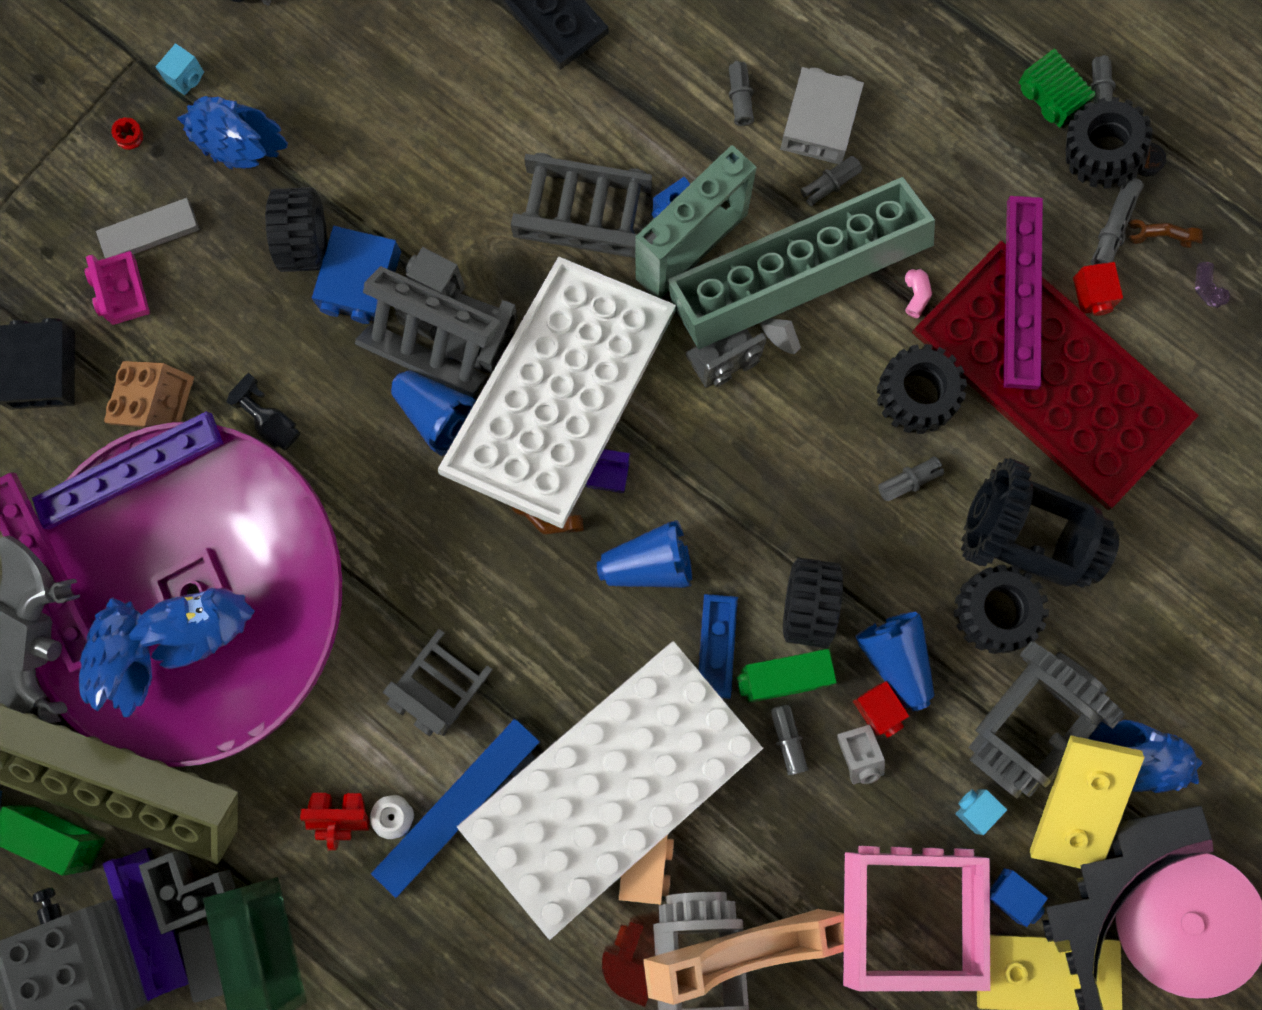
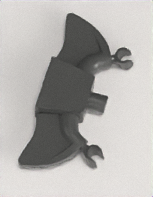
M10 535L0 538L2 581L0 585V703L23 714H34L38 710V718L48 723L61 722L57 714L66 713L67 707L62 701L49 703L46 701L47 695L37 683L35 668L45 665L47 661L56 660L62 650V645L59 641L50 639L52 620L49 616L42 613L45 604L55 601L57 603H64L80 598V594L74 595L70 587L71 584L77 583V580L68 579L55 583L45 565L26 545Z

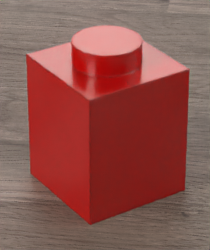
M1115 262L1083 266L1073 277L1079 307L1083 313L1093 312L1094 316L1111 313L1113 308L1123 299Z
M887 681L876 685L853 700L866 723L870 724L875 736L884 733L888 738L905 727L901 721L908 718L909 715Z

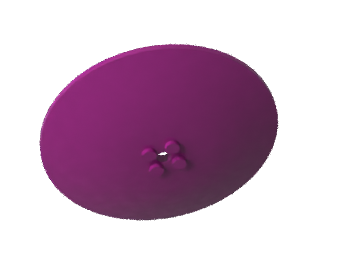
M184 422L154 425L120 437L96 451L80 464L65 481ZM217 425V428L224 443L223 445L50 530L44 529L67 578L77 580V583H73L71 586L76 595L80 594L78 600L90 625L95 621V615L106 608L111 598L123 603L131 601L135 610L143 614L163 600L187 595L188 589L194 584L198 587L199 592L206 591L208 588H224L233 591L235 594L245 595V602L254 609L255 612L251 615V619L246 621L243 633H238L231 642L219 647L214 654L212 653L206 659H200L190 665L172 669L164 668L159 665L160 661H155L151 658L152 653L160 644L149 646L152 667L151 685L149 686L142 706H137L130 717H123L120 707L114 708L113 699H107L98 711L93 709L90 703H85L80 696L79 690L80 669L70 673L61 654L56 660L47 661L45 665L35 668L38 681L51 702L62 701L65 703L67 712L61 715L81 735L96 737L103 743L119 749H129L136 755L149 760L162 761L168 767L201 765L228 758L252 747L278 729L300 707L320 677L334 644L342 606V571L336 537L328 515L315 491L291 462L275 449L252 436Z

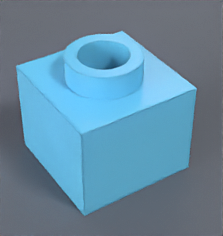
M176 43L156 65V69L165 82L183 95H186L191 88H194L200 82L201 76L204 73L195 56Z
M972 789L959 801L958 804L961 808L955 814L975 834L984 835L1007 809L987 789H978L976 792Z

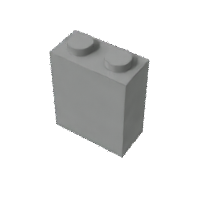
M802 67L780 150L840 164L847 149L864 82L856 81L855 78L847 75L836 76L828 74L819 68L808 69Z

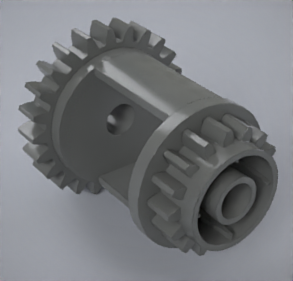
M1032 641L1020 654L1023 660L1028 663V666L977 726L975 731L979 735L968 747L974 752L969 760L1016 799L1022 793L1030 798L1040 785L1046 788L1057 775L1070 735L1087 739L1101 722L1113 729L1125 715L1118 705L1105 695L1108 689L1083 667L1061 652L1054 656L1051 652H1048L1042 646ZM1036 683L1080 716L1064 736L1059 733L1051 736L1049 744L1054 748L1038 768H1035L995 735L997 730Z

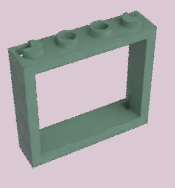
M733 145L720 155L635 236L636 281L651 295L661 299L669 291L668 279L692 269L747 216L757 167ZM725 201L730 205L727 210L720 206ZM651 231L657 236L653 240L652 245L644 238Z

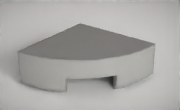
M769 318L760 324L767 337L783 351L795 354L801 348L792 321Z

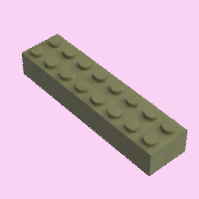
M0 703L1 785L215 864L220 862L238 831L237 791H234L225 784L209 782L201 779L195 773L179 771L168 767L162 761L146 759L136 755L129 749L116 748L103 743L96 737H86L71 731L66 726L53 725L40 720L33 714H23Z

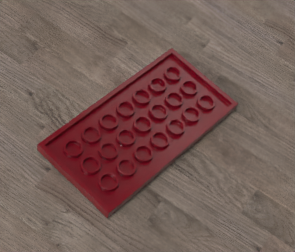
M1000 241L914 328L912 333L924 344L932 345L933 351H937L940 347L946 350L943 355L947 358L953 355L957 359L954 363L955 367L962 366L964 373L961 375L962 379H966V382L1105 509L1110 510L1199 415L1043 277L1041 386L1037 390L1004 388L1006 244Z

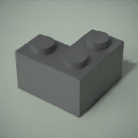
M424 247L421 248L418 255H413L407 264L406 276L408 279L454 300L456 295L462 294L465 289L458 265ZM395 308V315L399 323L405 326L407 313ZM420 319L417 333L434 341L437 327Z
M183 851L171 852L139 865L161 934L176 930L241 903L230 870L217 872L196 881L188 854Z

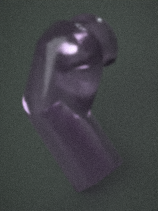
M1210 262L1198 263L1195 292L1210 307L1219 308L1221 305L1227 304L1230 300L1229 291L1223 287L1218 288L1213 283L1214 264Z

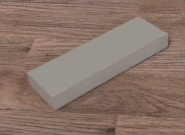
M184 198L97 230L96 233L104 257L108 258L128 251L136 254L196 232L200 228L190 201Z

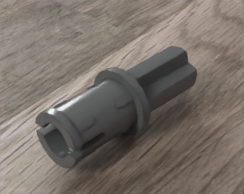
M1106 55L1095 57L1092 61L1093 83L1090 85L1091 90L1095 91L1096 94L1093 98L1094 105L1101 98H1105L1106 101H1112L1113 91L1116 88V83L1112 80V66L1109 57Z
M735 61L729 66L731 84L729 98L733 101L735 125L747 126L754 122L751 101L754 91L750 88L747 64Z
M850 156L831 170L825 169L821 177L806 187L801 188L800 191L803 198L815 191L816 193L806 200L810 206H813L831 192L840 191L841 185L861 173L862 167L860 162L854 156Z
M933 456L913 468L905 467L902 473L878 485L879 493L885 501H890L911 490L916 492L920 489L921 485L944 475L943 468L937 469L942 464L937 457Z
M783 705L773 708L771 714L779 739L776 745L781 746L788 771L787 774L793 775L808 771L809 768L807 767L800 742L803 736L798 735L791 707Z

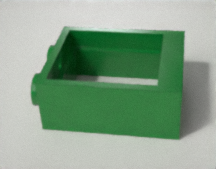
M829 649L748 664L741 670L742 674H739V677H737L740 696H747L748 703L824 689L837 684Z
M34 805L3 806L0 810V847L62 876L90 871L106 840L102 836Z

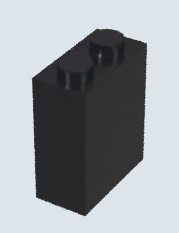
M45 318L40 323L13 320L10 321L9 325H0V405L9 410L75 406V331L64 323L63 320Z

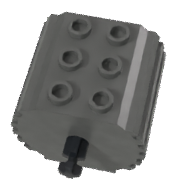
M46 888L33 894L32 897L34 903L41 902L42 908L37 911L40 925L0 941V1002L3 1010H134L149 1003L146 999L116 899L98 903L62 916L59 903L52 904L50 900L56 895L55 889Z

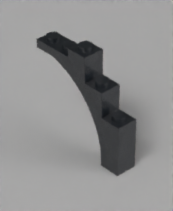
M1201 806L1120 822L1116 831L1117 836H1114L1112 841L1116 858L1080 865L1083 877L1077 878L1082 901L1046 907L1049 919L1042 920L1047 941H1054L1059 953L1072 951L1065 953L1070 974H1078L1081 988L1074 989L1079 1010H1103L1097 986L1098 963L1107 931L1127 898L1141 884L1164 868L1187 858L1214 852L1212 838Z

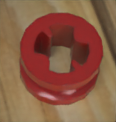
M120 118L112 125L111 133L119 147L131 150L138 147L143 141V131L134 119ZM131 128L134 135H127V137L124 139L121 134L122 131L128 132Z

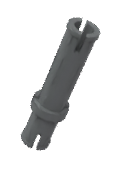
M1126 178L1125 184L1121 186L1105 228L1100 230L1098 235L1099 243L1091 259L1092 265L1113 262L1119 246L1124 244L1126 227L1144 187L1141 180L1134 178L1131 181L1129 178Z

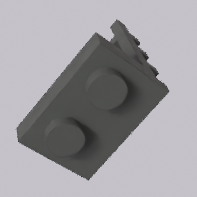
M438 629L398 683L391 681L382 692L390 698L386 703L402 716L406 711L417 719L414 725L428 736H431L433 732L442 736L447 733L449 727L459 717L461 711L472 700L474 694L484 684L486 678L493 670L486 666L478 676L438 646L437 643L445 634L440 629ZM432 650L474 681L467 692L424 661ZM419 667H422L462 698L454 709L412 677Z

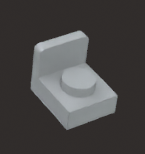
M870 724L837 734L838 743L850 771L852 784L860 782L862 784L873 783L885 774V759Z

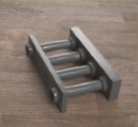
M545 153L525 154L526 171L534 175L526 212L522 213V215L513 213L511 221L513 237L635 258V236L638 234H635L633 227L640 192L651 194V174H647L640 169H629L627 171L552 158V156ZM546 176L565 179L558 216L553 220L541 218L538 215ZM577 182L596 184L589 223L585 225L574 224L570 221ZM609 187L628 190L621 227L616 231L604 229L601 226Z
M380 266L365 281L363 289L364 294L377 299L374 324L371 323L356 338L355 344L473 397L487 377V375L474 370L479 347L484 348L496 334L500 320ZM390 306L407 313L403 337L386 330ZM420 319L437 327L432 350L415 343ZM450 333L467 340L462 364L445 357Z

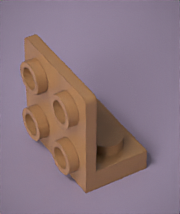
M123 361L116 374V383L111 399L106 406L104 422L110 425L142 428L181 422L194 377L164 363Z

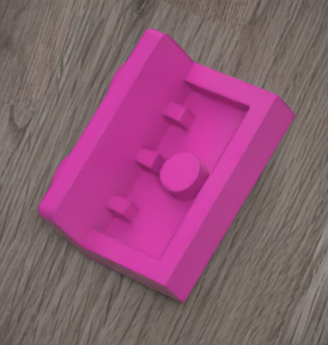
M131 251L98 260L93 254L86 256L88 268H85V275L90 286L94 287L96 297L92 298V302L98 316H103L112 325L150 314L135 255Z

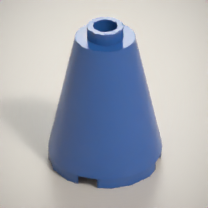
M412 370L399 373L392 382L391 394L428 446L440 456L446 455L476 400Z
M670 521L602 553L601 561H597V572L600 580H605L608 586L691 587V561L688 547L684 546L683 541L678 538L684 536L679 521Z
M914 611L887 618V623L879 627L875 623L856 635L859 647L882 679L887 681L904 708H911V711H918L928 707L931 704L930 699L935 694L923 620L920 614Z

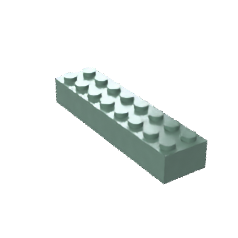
M901 177L668 279L671 301L676 305V311L697 348L701 349L934 246L935 219L906 180Z

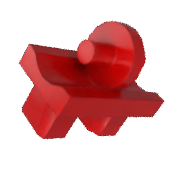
M312 793L308 809H301L300 820L305 821L306 830H316L315 840H327V849L329 851H336L339 841H351L352 831H369L370 820L365 812L364 798L360 793L344 794L342 809H331L332 797L330 794Z

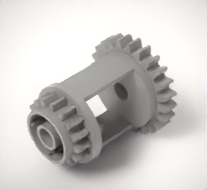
M695 892L667 895V904L659 905L660 923L653 924L655 956L679 949L678 934L719 932V937L743 931V920L736 919L735 901H727L726 892ZM746 973L722 982L724 1006L682 1008V1002L672 1005L658 1001V1010H749Z

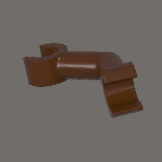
M1138 219L1128 223L1131 229H1142L1138 235L1127 236L1133 244H1140L1147 237L1160 236L1179 240L1180 245L1186 248H1191L1192 241L1201 244L1203 241V230L1199 228H1182L1171 223L1145 225L1142 220Z
M512 507L517 515L526 517L542 534L584 531L581 515L569 516L564 527L560 528Z

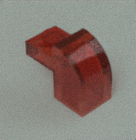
M630 918L628 926L621 924L614 945L620 947L619 951L607 947L604 948L602 971L608 986L614 993L628 1001L645 1007L648 1001V990L644 962L633 958L644 925L642 922Z

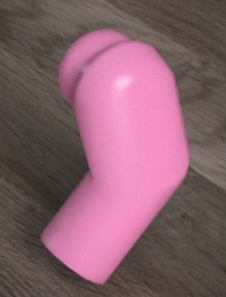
M911 269L905 275V282L909 287L913 288L914 296L905 312L911 317L919 318L932 297V290L928 274L922 269Z

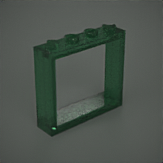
M272 878L203 898L227 1010H297L307 1003L279 878Z

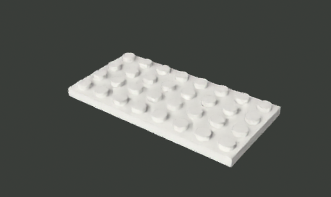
M558 257L438 467L439 474L563 528L676 311V305Z
M672 641L462 821L457 828L550 940L757 755L763 747L676 643Z

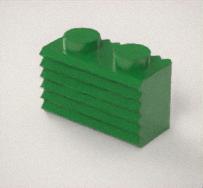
M1057 49L1051 50L1026 69L1018 82L1021 85L1023 95L1029 100L1034 99L1041 107L1043 117L1050 123L1054 122L1059 128L1071 121L1078 110L1083 111L1084 105L1091 102L1096 95L1095 91L1091 90V86H1087V83L1078 75V72H1075L1074 68L1070 67L1069 63H1066L1065 58H1062Z

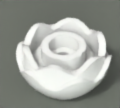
M398 795L379 799L373 806L370 815L372 828L379 836L385 839H395L406 835L414 819L413 808L405 798ZM390 814L394 815V820L392 821L388 818Z

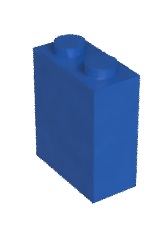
M333 226L312 295V299L320 309V312L333 317H338L339 313L351 316L352 320L362 324H370V321H374L377 299L363 293L364 283L380 266L396 272L401 255L396 240Z

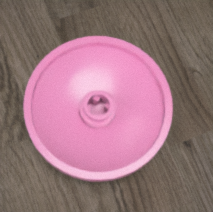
M1206 853L1187 858L1154 874L1127 898L1116 914L1118 937L1128 959L1147 980L1172 994L1197 999L1227 994L1246 983L1262 963V900L1255 887L1237 868L1214 855Z

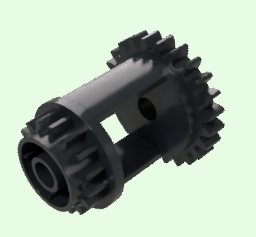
M1004 458L1003 463H998L996 470H991L990 478H985L983 485L971 503L966 525L963 529L966 533L961 539L964 542L961 550L964 551L962 557H965V560L984 567L988 563L992 564L995 558L1063 587L1074 584L1083 588L1085 585L1090 586L1091 583L1095 584L1101 581L1112 567L1119 548L1120 539L1116 528L1113 527L1114 522L1103 517L1102 511L1097 507L1029 480L1031 472L1028 471L1029 466L1012 458ZM1031 505L1068 520L1058 538L1052 559L1044 556L1045 549L1041 546H1032L1031 549H1027L1014 543L1025 523Z

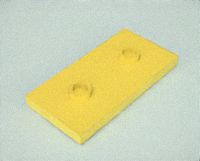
M1070 735L1030 848L1031 858L1080 869L1082 864L1105 860L1145 758L1143 752L1137 749Z
M990 934V991H977V1007L979 1009L1079 1010L1074 989L1081 988L1078 974H1070L1065 953L1072 951L1059 953L1054 941L1048 942L1046 936ZM1117 939L1104 940L1098 963L1097 986L1103 1010H1122L1121 942Z

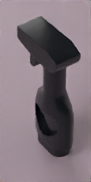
M248 372L229 393L226 402L236 409L242 407L254 418L257 433L274 448L279 446L285 451L300 436V432L295 428L297 424L276 408H262L250 398L252 393L260 398H264L265 394L258 389V381Z

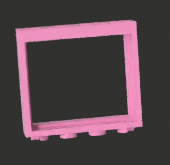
M858 846V853L845 852L843 986L857 991H990L989 858L974 856V849L954 848V855H944L943 848H922V854H912V848L891 847L890 853H880V847ZM867 865L962 867V971H866Z

